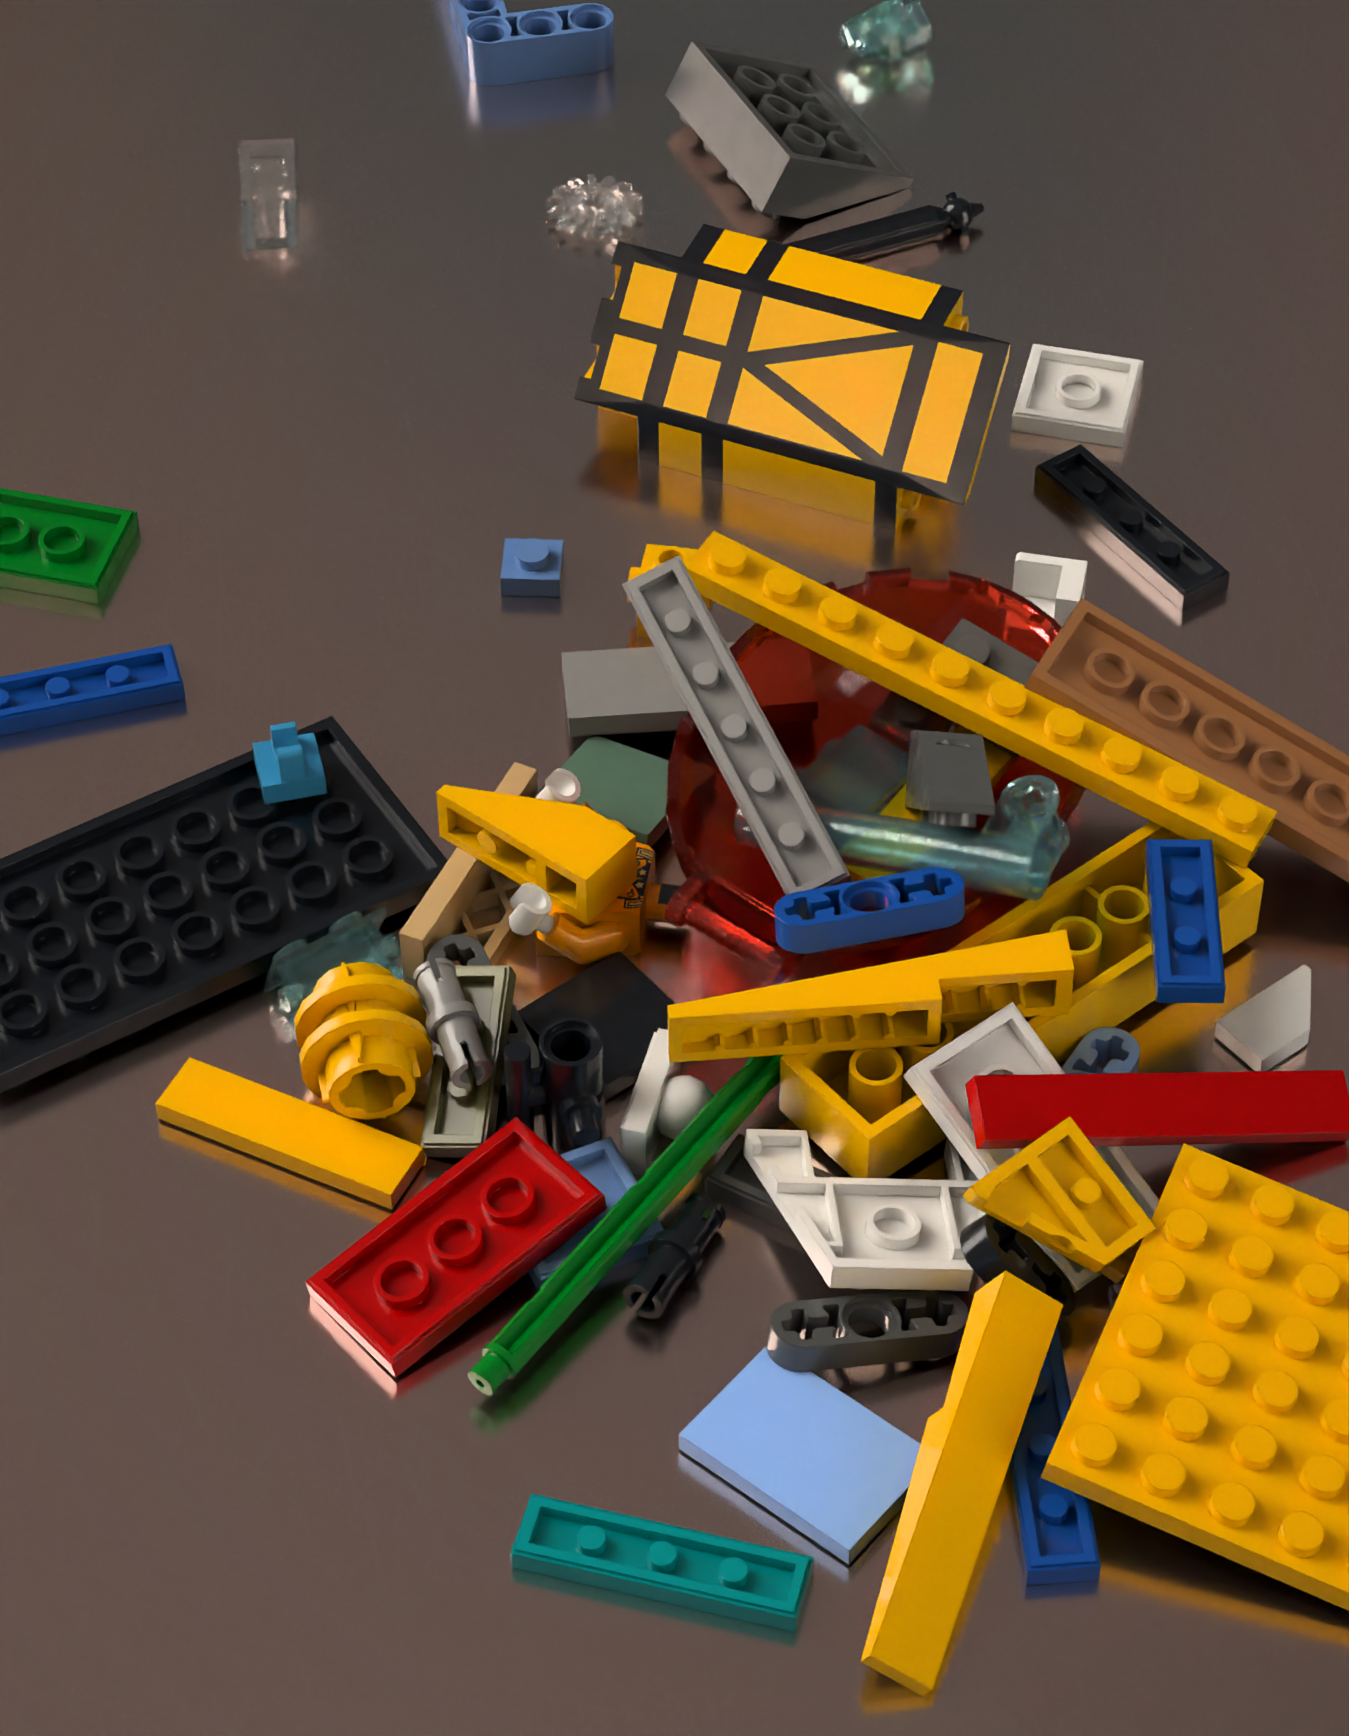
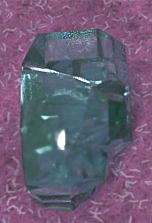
M887 0L844 22L839 29L838 35L843 49L864 59L873 56L886 63L929 45L932 41L930 23L919 0Z

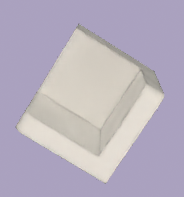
M1024 552L1017 553L1014 563L1012 597L1005 627L1006 635L1053 642L1080 599L1085 597L1088 561Z

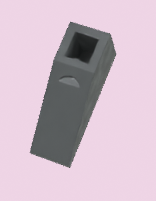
M911 730L905 807L921 809L920 821L936 823L938 825L976 827L977 814L994 815L995 803L983 735Z

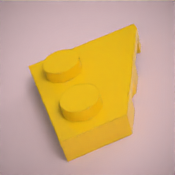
M1070 1116L974 1183L962 1195L968 1204L1094 1273H1098L1156 1229L1155 1225Z

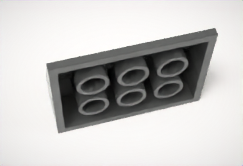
M691 41L665 94L680 112L679 118L686 125L692 127L704 141L703 147L705 150L718 158L727 169L728 178L742 187L751 198L752 207L766 217L779 219L780 216L806 219L908 189L914 180L812 64Z

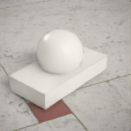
M658 1028L657 1032L653 1034L620 1126L621 1155L631 1173L643 1176L651 1164L661 1133L675 1139L714 1097L704 1081L690 1075L681 1076V1062L669 1063L668 1030Z

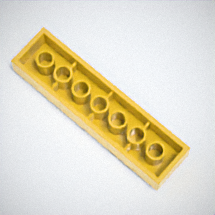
M1152 821L947 951L950 952L1066 929L1074 966L1070 1014L1024 1017L1058 1064L1070 1057L1084 1036L1090 1031L1101 1027H1115L1156 999L1145 863L1146 840L1188 839ZM1213 852L1222 953L1225 954L1256 933L1264 880L1250 868L1246 867L1245 869ZM984 1020L941 1023L939 1044L784 1055L780 1057L779 1110L801 1130H807L808 1137L852 1178H887L947 1138L905 1080L904 1074L912 1066Z

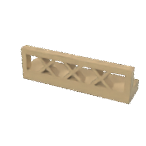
M514 762L495 792L535 798V794L538 792L537 769ZM457 847L399 933L403 976L413 979L415 970L427 961L431 947L438 940L459 933L476 939L482 946L485 945L483 948L492 965L495 966L516 934L509 925V916L515 910L511 907L509 900L521 885L516 882L502 886L498 878L500 872ZM496 906L500 907L503 918L499 923L473 929L469 918L474 912Z

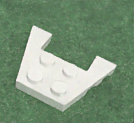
M746 1129L743 1148L744 1157L829 1288L969 1291L974 1270L967 1263L962 1252L960 1243L961 1231L986 1213L968 1204L962 1196L970 1186L979 1180L948 1137L945 1144L944 1159L949 1180L816 1177L813 1170L807 1130Z

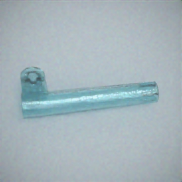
M1027 775L1009 783L1001 793L1000 799L995 806L994 815H990L982 831L813 804L845 865L890 874L929 867L947 868L962 876L965 888L1035 901L1040 899L1045 893L1051 874L1070 841L1067 824L1057 814L1060 802L1057 785L1050 778L1042 775ZM738 806L734 821L735 837L738 843L760 848Z

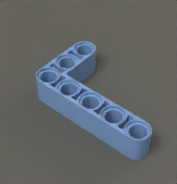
M446 0L467 75L471 81L478 85L499 86L592 74L605 71L614 63V14L605 5L583 3L507 13L504 0Z

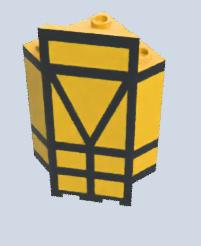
M703 224L682 257L617 241L611 263L615 265V292L610 299L603 297L601 299L589 342L596 345L597 358L584 377L580 376L574 399L598 405V408L637 418L638 460L894 531L897 529L907 509L914 511L917 508L922 494L960 505L965 504L972 489L1009 359L1010 343L968 332L969 318L962 315V290Z

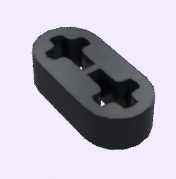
M987 1213L967 1225L961 1231L960 1243L965 1259L986 1284L1006 1270L1063 1304L1058 1322L1075 1310L1076 1300L1069 1279L1032 1238Z

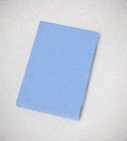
M766 1346L679 1433L680 1450L848 1565L904 1506L920 1448L919 1442L813 1372H795L780 1367L769 1357Z

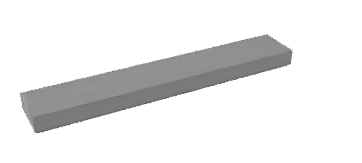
M678 555L623 583V588L785 895L853 882L849 871L680 556Z

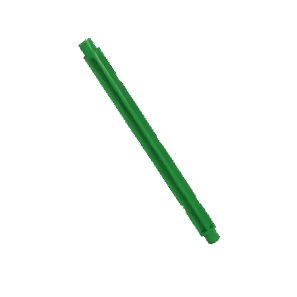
M784 1055L749 1057L747 1063L737 1074H734L646 1170L645 1175L637 1184L633 1185L543 1283L537 1294L529 1302H526L493 1340L482 1349L483 1357L468 1373L469 1380L479 1391L486 1395H492L506 1379L511 1380L516 1377L523 1366L761 1103V1099L780 1082V1057Z

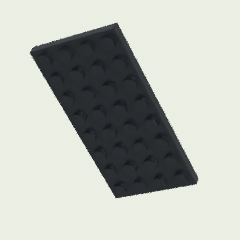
M333 716L297 731V735L314 732L325 773L327 794L265 804L254 762L253 750L1 858L0 1093L420 903L448 860Z

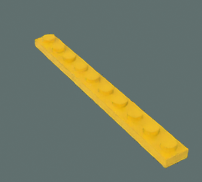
M714 530L685 565L702 596L979 735H983V737L1188 840H1212L1214 853L1245 869L1271 829L1277 811L1137 741L1090 720L1072 709L1065 708L1025 689V685Z

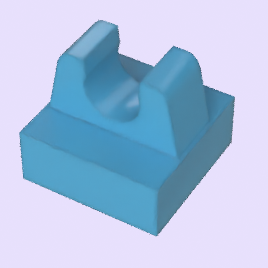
M295 721L270 725L271 740L252 743L254 762L265 804L327 794L325 773L314 732L297 735Z

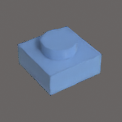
M505 538L500 577L501 596L560 597L564 565V540Z

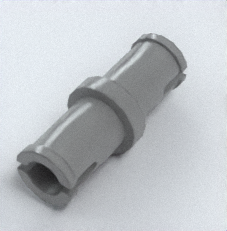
M435 958L441 976L438 978V982L435 979L430 962L426 961L415 970L413 979L417 988H419L429 1015L425 1024L428 1034L433 1042L440 1044L454 1086L465 1089L471 1088L466 1073L468 1064L471 1067L477 1086L481 1085L491 1077L494 1068L487 1057L477 1031L481 1021L474 1004L465 1000L452 961L446 958Z

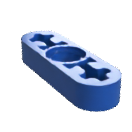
M929 867L791 893L782 897L774 907L776 941L779 946L787 951L808 954L947 928L957 924L965 915V884L962 876L953 870ZM862 909H881L873 912L859 911Z

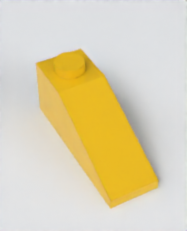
M443 785L436 791L440 837L520 885L525 883L538 885L548 893L553 905L587 925L637 880L636 835L629 832L620 822L609 820L586 806L451 785Z

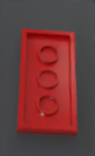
M515 1117L305 1283L310 1296L396 1378L607 1209L605 1196L531 1129Z

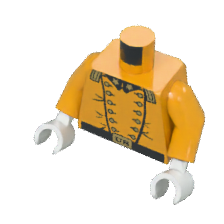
M558 768L546 778L545 787L536 798L579 805L575 800L581 793L580 782L572 772ZM586 802L580 804V805L586 806V807L592 809L593 811H595V810H594L588 803H586ZM636 842L637 880L588 925L553 905L548 893L532 883L522 884L510 898V905L515 910L509 916V925L513 932L522 936L530 935L535 930L537 956H566L580 965L603 960L619 951L625 956H634L642 951L648 921L684 925L688 908L689 888L688 886L655 883V851L649 845Z

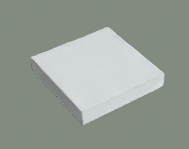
M1033 344L1013 410L1011 431L1124 448L1142 379L1144 361Z

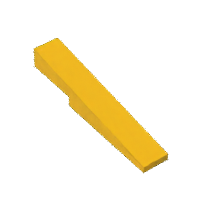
M1065 929L667 1005L669 1063L939 1044L941 1023L986 1020L1012 1002L1023 1017L1070 1014L1074 966L1067 931Z
M1006 1270L974 1293L944 1406L927 1419L860 1661L921 1696L933 1690L1063 1308V1304Z

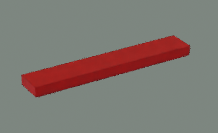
M1343 1070L974 1075L965 1084L977 1149L1025 1148L1069 1116L1094 1147L1183 1145L1184 1143L1194 1145L1332 1142L1349 1140V1094Z

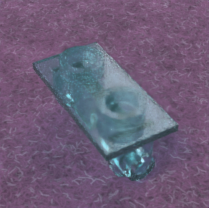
M382 907L366 916L361 911L352 912L336 921L328 929V935L308 944L306 939H299L286 945L273 956V962L264 988L266 991H269L282 984L283 988L277 992L283 1008L288 1013H292L298 1010L302 1001L313 993L317 981L329 970L341 966L343 962L345 964L367 962L378 964L388 970L394 968V960L401 957L400 945L392 934L383 937L379 931L387 913L386 909Z

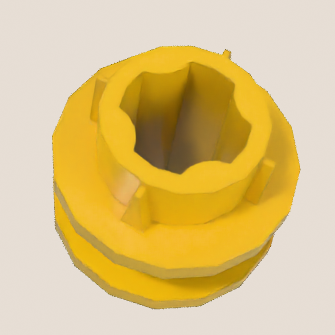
M343 962L341 966L329 970L317 981L313 993L302 1001L294 1017L297 1046L301 1049L299 1056L302 1079L315 1096L322 1098L323 1103L330 1102L338 1113L349 1118L361 1120L386 1119V1116L400 1111L411 1101L416 1091L415 1087L425 1080L434 1063L432 1041L425 1026L427 1019L426 1008L422 997L416 989L404 982L403 979L395 978L390 970L378 964L367 962L348 964Z

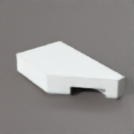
M1305 964L1218 1019L1214 1036L1254 1071H1267L1307 1045L1310 1033L1311 969Z

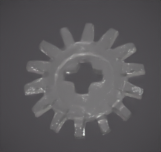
M589 174L587 178L588 184H584L578 178H570L567 183L569 186H556L553 189L554 195L546 200V207H553L547 212L548 219L561 218L556 224V228L563 231L570 227L574 230L573 236L579 238L582 234L593 235L594 239H601L602 234L612 232L615 236L622 233L620 229L622 224L633 227L637 223L631 214L642 215L643 206L637 203L642 202L640 193L631 191L633 190L632 185L628 182L622 181L615 184L614 176H606L601 183H596L594 174ZM585 201L603 202L604 208L597 210L593 206L585 207Z

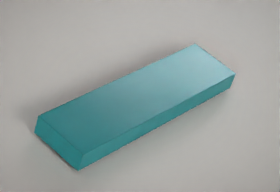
M536 1494L530 1495L510 1553L511 1568L795 1633L814 1571V1557Z

